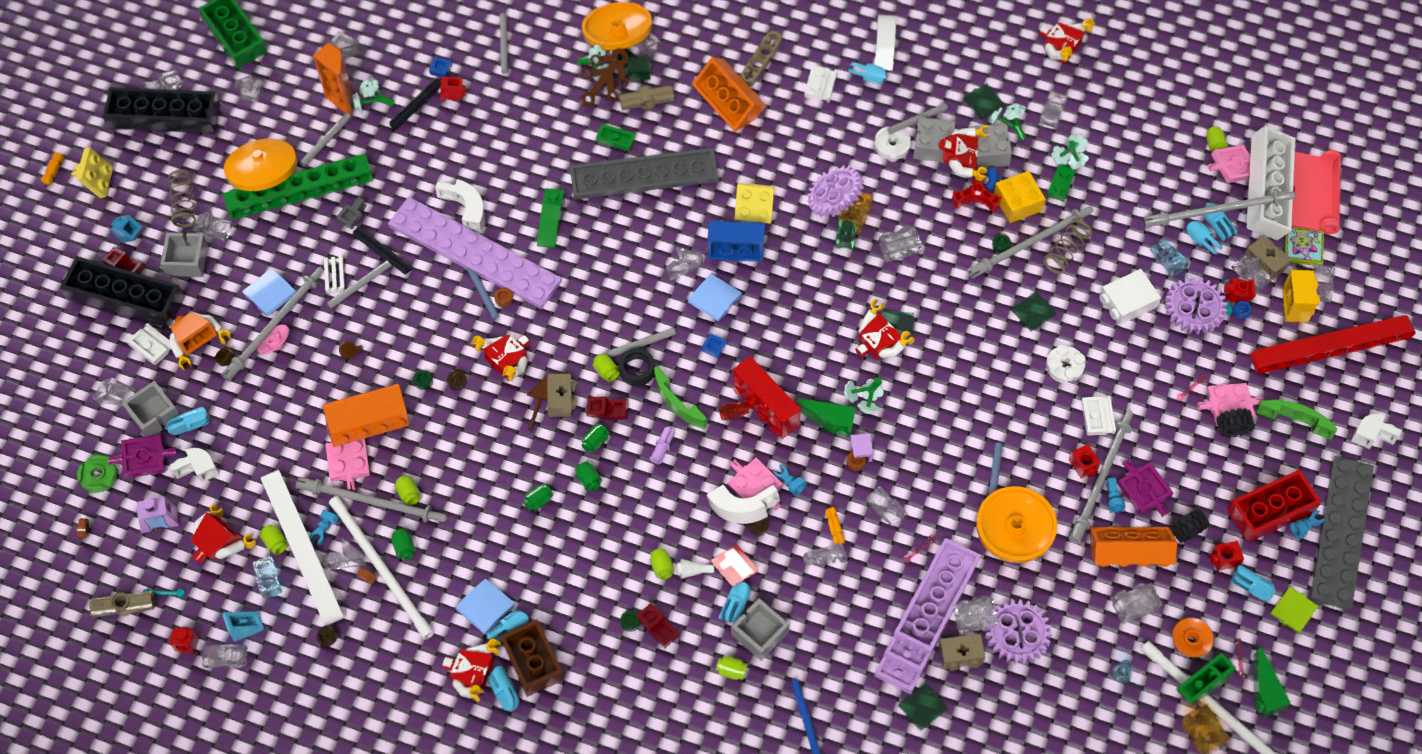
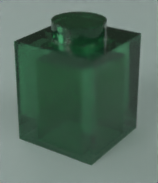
M648 56L628 58L624 70L625 76H629V82L651 81Z
M838 221L835 248L854 249L857 223Z

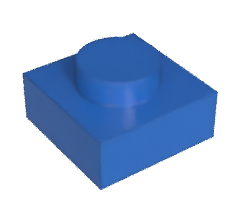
M435 57L429 69V74L437 77H447L452 67V61Z
M710 333L702 346V352L719 359L727 345V340Z

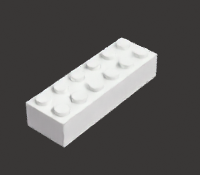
M1268 126L1262 127L1252 135L1248 199L1273 195V190H1276L1277 194L1293 192L1294 137ZM1293 199L1279 201L1278 207L1275 206V202L1248 207L1247 229L1279 240L1291 232Z

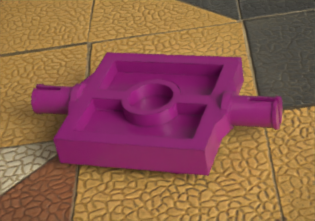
M161 435L121 440L122 449L120 455L108 457L109 465L121 463L124 478L165 473V457L177 456L176 447L164 449Z
M1129 459L1125 460L1122 465H1124L1129 473L1118 480V486L1140 515L1149 509L1156 508L1162 517L1166 516L1169 511L1162 503L1173 496V491L1151 462L1142 467L1135 468Z

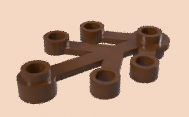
M615 49L611 55L605 56L592 55L589 62L593 66L605 62L611 63L607 68L594 70L585 68L579 71V77L583 80L589 77L600 76L590 91L580 96L579 101L582 106L589 107L594 104V97L605 82L608 92L606 95L607 100L615 102L618 99L613 80V71L616 67L619 78L617 80L618 87L625 88L628 86L629 81L625 78L624 65L628 61V55L625 50ZM618 54L622 56L621 61L617 59ZM593 57L598 59L597 63L593 62ZM583 71L587 72V77L582 76ZM621 79L625 81L624 86L620 84ZM611 93H613V94L615 95V99H614V100H611V99H610V94H611ZM586 96L591 98L589 103L585 100Z

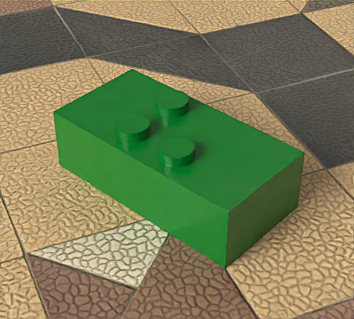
M212 0L198 8L203 22L236 69L267 53L264 40L235 0Z

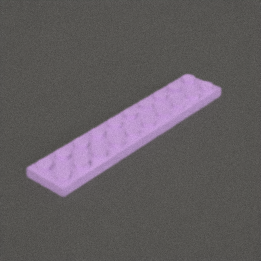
M411 197L406 199L388 222V226L391 229L454 263L473 270L480 277L501 288H508L512 294L540 309H543L562 283L561 277Z

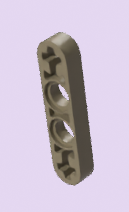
M771 31L765 36L743 69L741 78L749 87L756 84L781 46L782 35L779 32ZM768 50L770 54L763 55L761 51ZM755 62H759L762 64V66L756 68L752 64Z

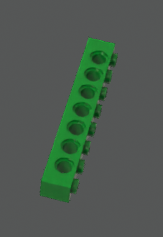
M366 154L294 173L284 182L269 189L260 191L232 189L223 193L232 221L372 182L373 177Z

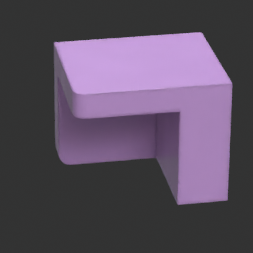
M870 433L851 435L850 449L853 450L854 458L867 457L868 462H872L873 448Z

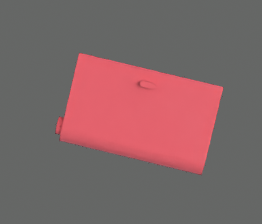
M1328 150L1319 157L1295 152L1293 187L1296 197L1293 199L1292 227L1323 231L1324 234L1338 233L1340 231L1341 154L1336 150Z

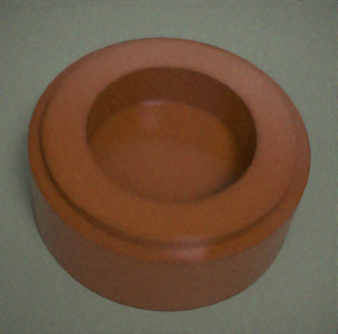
M508 288L498 289L494 294L495 303L500 307L511 305L513 302L511 290Z
M851 452L847 456L846 464L852 471H861L866 465V457L854 458L853 452Z
M80 518L77 525V537L87 538L89 520Z
M360 568L357 572V576L370 584H374L378 578L363 568Z

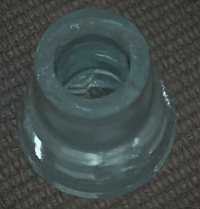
M1123 660L1115 665L1112 669L1113 678L1119 683L1129 682L1132 678V663L1129 660Z

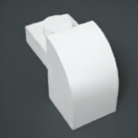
M1371 414L1360 422L1351 441L1368 449L1371 448L1376 438L1394 444L1401 430L1392 424L1384 423L1385 415Z
M200 448L186 449L188 457L179 458L170 464L177 479L195 471L198 479L203 483L219 475L210 455Z

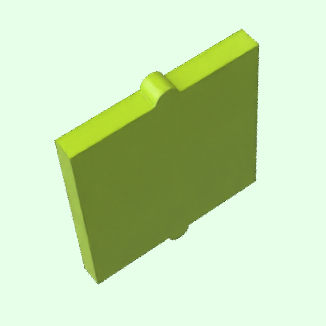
M1289 587L1270 614L1283 622L1284 626L1287 625L1297 633H1300L1318 608V605L1306 598L1305 594L1302 595L1292 587Z

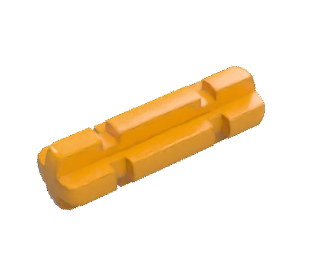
M55 152L53 154V160H50L45 170L46 174H43L41 178L43 184L51 185L64 159L61 153Z
M828 508L825 514L828 519L831 535L833 536V542L836 546L842 545L845 539L842 534L839 518L837 517L836 508Z

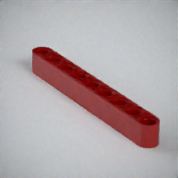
M1403 315L1253 351L1249 357L1256 373L1262 374L1406 340L1413 337L1416 332L1409 317Z

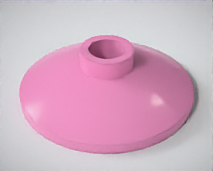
M286 325L276 326L257 347V351L265 355L275 350H280L289 335V328Z

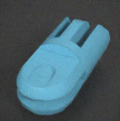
M854 62L850 63L851 66L864 69V73L848 69L852 74L863 76L864 81L875 84L883 83L887 78L884 68L867 63L866 66Z
M1211 203L1206 207L1216 206L1217 204ZM1224 212L1204 215L1222 242L1225 240V237L1230 238L1232 234L1238 233Z
M1193 221L1188 224V235L1200 247L1204 245L1213 254H1218L1208 243L1210 240L1216 247L1222 250L1223 246L1212 237L1213 232L1203 223Z
M199 407L170 419L166 423V428L170 434L178 435L208 425L210 418L204 407Z
M1241 564L1230 579V582L1261 600H1270L1275 595V587L1270 581Z
M742 581L731 588L719 614V619L726 620L729 623L733 622L734 624L741 617L751 594V589L746 582Z
M518 610L513 611L500 620L499 625L487 633V639L492 638L501 642V635L528 624V616Z
M497 666L488 676L487 680L501 707L506 711L514 710L519 705V697L505 668Z

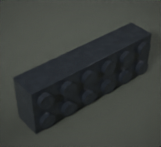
M109 87L102 117L108 129L215 134L220 101L215 91Z
M77 256L60 286L66 299L165 327H170L184 298V294L177 284Z

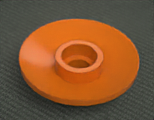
M1196 618L1183 619L1176 624L1172 632V640L1176 649L1188 657L1204 656L1213 646L1214 636L1212 630L1202 620ZM1188 638H1193L1195 642H1189Z

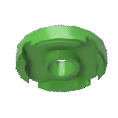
M103 455L89 457L87 461L79 466L77 472V479L82 488L92 493L108 490L113 486L118 477L116 465H109L108 457ZM102 470V474L99 477H93L95 471Z

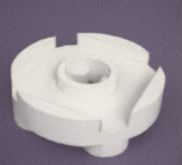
M889 126L884 127L876 134L874 148L880 156L888 159L890 162H895L908 154L911 145L910 135L904 129L890 135L887 131ZM889 141H896V145H890Z
M1059 345L1047 357L1046 367L1050 377L1060 383L1078 380L1085 369V356L1073 347ZM1063 361H1064V362H1065V361L1068 362L1069 365H1070V367H1069V366H1066V367L1064 368V367L1062 366V365H1063L1062 362H1063Z

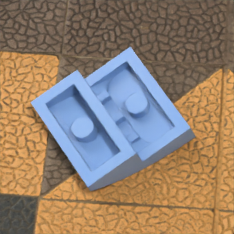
M272 269L242 291L245 297L252 301L267 316L272 314L296 293Z
M711 274L695 290L688 303L719 321L729 312L730 307L740 299L742 292Z
M484 579L456 606V610L482 633L486 634L499 624L501 617L514 608L515 603L491 582Z

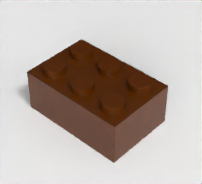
M538 619L500 636L502 645L526 697L564 680L563 671Z

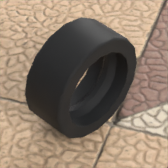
M635 348L626 351L621 356L619 372L625 383L636 387L648 384L653 379L655 361L648 351ZM640 359L647 362L648 370L642 375L634 376L626 371V365L629 361Z

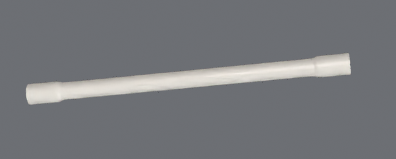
M339 496L333 497L329 501L330 506L337 516L341 518L409 615L424 640L432 637L434 631L415 608L349 514Z
M1149 641L1141 648L1144 654L1160 665L1180 684L1189 679L1186 674L1168 660ZM1210 695L1200 699L1206 707L1260 754H1276Z

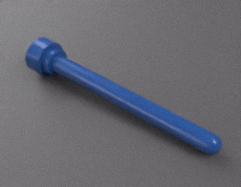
M792 679L791 685L812 754H821L799 680Z

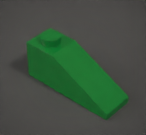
M545 189L537 246L555 248L565 206L564 190Z
M798 398L797 406L801 409L803 415L833 434L841 437L851 436L855 407Z
M1261 647L1253 655L1254 704L1257 711L1265 718L1286 710L1291 702Z
M1220 653L1177 687L1176 690L1192 705L1230 680L1236 667L1223 653Z

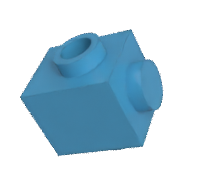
M129 215L118 216L112 222V228L109 231L123 243L132 242L138 237V232L142 226Z

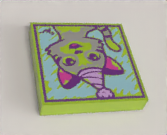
M1291 227V232L1285 235L1284 253L1287 254L1291 260L1290 262L1322 266L1324 232Z

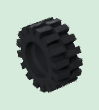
M1241 408L1237 410L1231 409V411L1227 410L1225 414H1219L1220 416H1217L1216 419L1219 433L1222 437L1243 436L1244 433L1248 434L1249 431H1253L1255 428L1252 412L1246 408L1242 410Z
M1196 509L1179 518L1180 520L1175 521L1170 530L1178 542L1182 543L1198 536L1199 533L1208 528L1210 522L1201 509Z

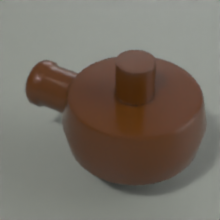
M345 341L339 346V354L345 359H351L356 355L357 351L363 350L362 345L356 346L351 341Z

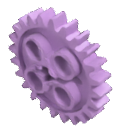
M843 165L841 169L836 166L834 171L830 168L828 174L823 172V177H817L818 182L812 183L814 187L809 188L811 193L807 194L809 198L807 202L816 215L819 214L820 217L825 215L828 218L830 214L835 217L836 212L841 215L843 209L848 211V206H854L853 201L859 200L857 195L862 194L861 189L864 188L862 185L864 181L859 172L850 166L846 168Z
M1195 277L1191 281L1188 278H1185L1184 282L1178 280L1177 285L1173 284L1171 290H1168L1165 298L1166 304L1164 308L1168 309L1166 315H1172L1170 321L1176 320L1175 327L1182 325L1181 331L1188 328L1190 334L1192 330H1195L1197 335H1199L1200 330L1206 334L1208 328L1214 331L1215 326L1219 327L1220 323L1223 322L1227 312V303L1224 302L1226 297L1220 296L1222 290L1216 291L1217 285L1210 286L1209 280L1203 283V278H1200L1199 282L1196 281ZM1197 292H1199L1200 296L1196 307L1195 319H1192Z
M1011 599L1010 605L1004 601L1002 608L997 605L995 611L990 612L991 618L986 620V623L989 625H986L984 629L988 632L985 635V639H991L988 642V646H994L992 653L1000 652L999 659L1006 656V662L1008 663L1010 659H1014L1015 665L1018 660H1021L1023 665H1025L1027 659L1032 663L1034 656L1039 659L1041 652L1045 653L1047 650L1045 646H1049L1051 642L1048 639L1051 638L1052 633L1047 632L1051 629V625H1045L1049 618H1042L1044 611L1037 612V605L1031 608L1030 601L1026 605H1023L1022 599L1019 600L1018 604H1015L1014 600ZM1013 615H1015V616L1017 617V629H1018V631H1015V629H1016V622H1015V618L1013 617ZM1027 618L1031 623L1025 624L1021 619ZM1001 621H1008L1011 626H1004ZM1018 632L1021 633L1020 642H1021V645H1022L1023 648H1020V646H1019V634H1018ZM1031 637L1035 643H1029L1025 638ZM1012 640L1015 645L1010 646L1005 641Z

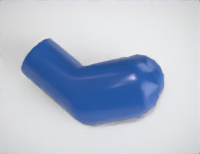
M995 167L986 168L987 172L985 173L989 177V181L984 187L990 193L995 188L996 183L1000 181L998 170Z

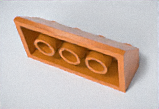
M328 42L313 55L325 98L344 113H349L352 116V84L346 71V63L342 56L343 52L338 46L334 47Z
M711 57L692 83L694 88L734 132L756 120L767 106L722 58Z
M399 384L322 405L327 432L333 447L409 426L407 411Z
M1089 527L1091 557L1095 565L1102 567L1109 565H1119L1122 567L1139 565L1146 567L1157 564L1166 567L1169 564H1176L1177 541L1169 527Z

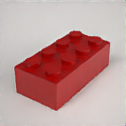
M751 356L733 368V391L745 399L746 405L757 412L758 418L769 425L771 432L775 436L778 435L781 439H784L800 427L801 409Z
M1299 469L1232 500L1227 511L1247 543L1312 514L1322 502Z

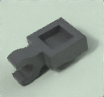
M358 197L352 206L346 204L336 216V220L352 230L361 219V212L367 206L364 204L365 200Z

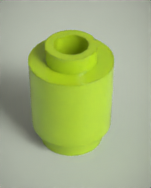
M1215 126L1207 130L1206 139L1211 153L1216 149L1228 148L1224 131L1220 127Z
M599 354L594 358L592 366L603 380L612 382L619 376V368L608 354Z
M401 476L396 480L394 487L403 503L412 506L420 501V491L412 477Z
M267 525L261 530L260 538L274 555L281 554L288 548L287 540L277 525Z
M664 548L652 551L650 553V562L656 578L661 580L670 578L675 570L669 553Z
M724 655L723 659L719 658L716 670L719 671L720 676L733 680H743L747 664L742 663V660Z

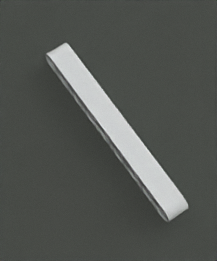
M276 470L260 477L324 625H330L343 619L344 616L280 471Z

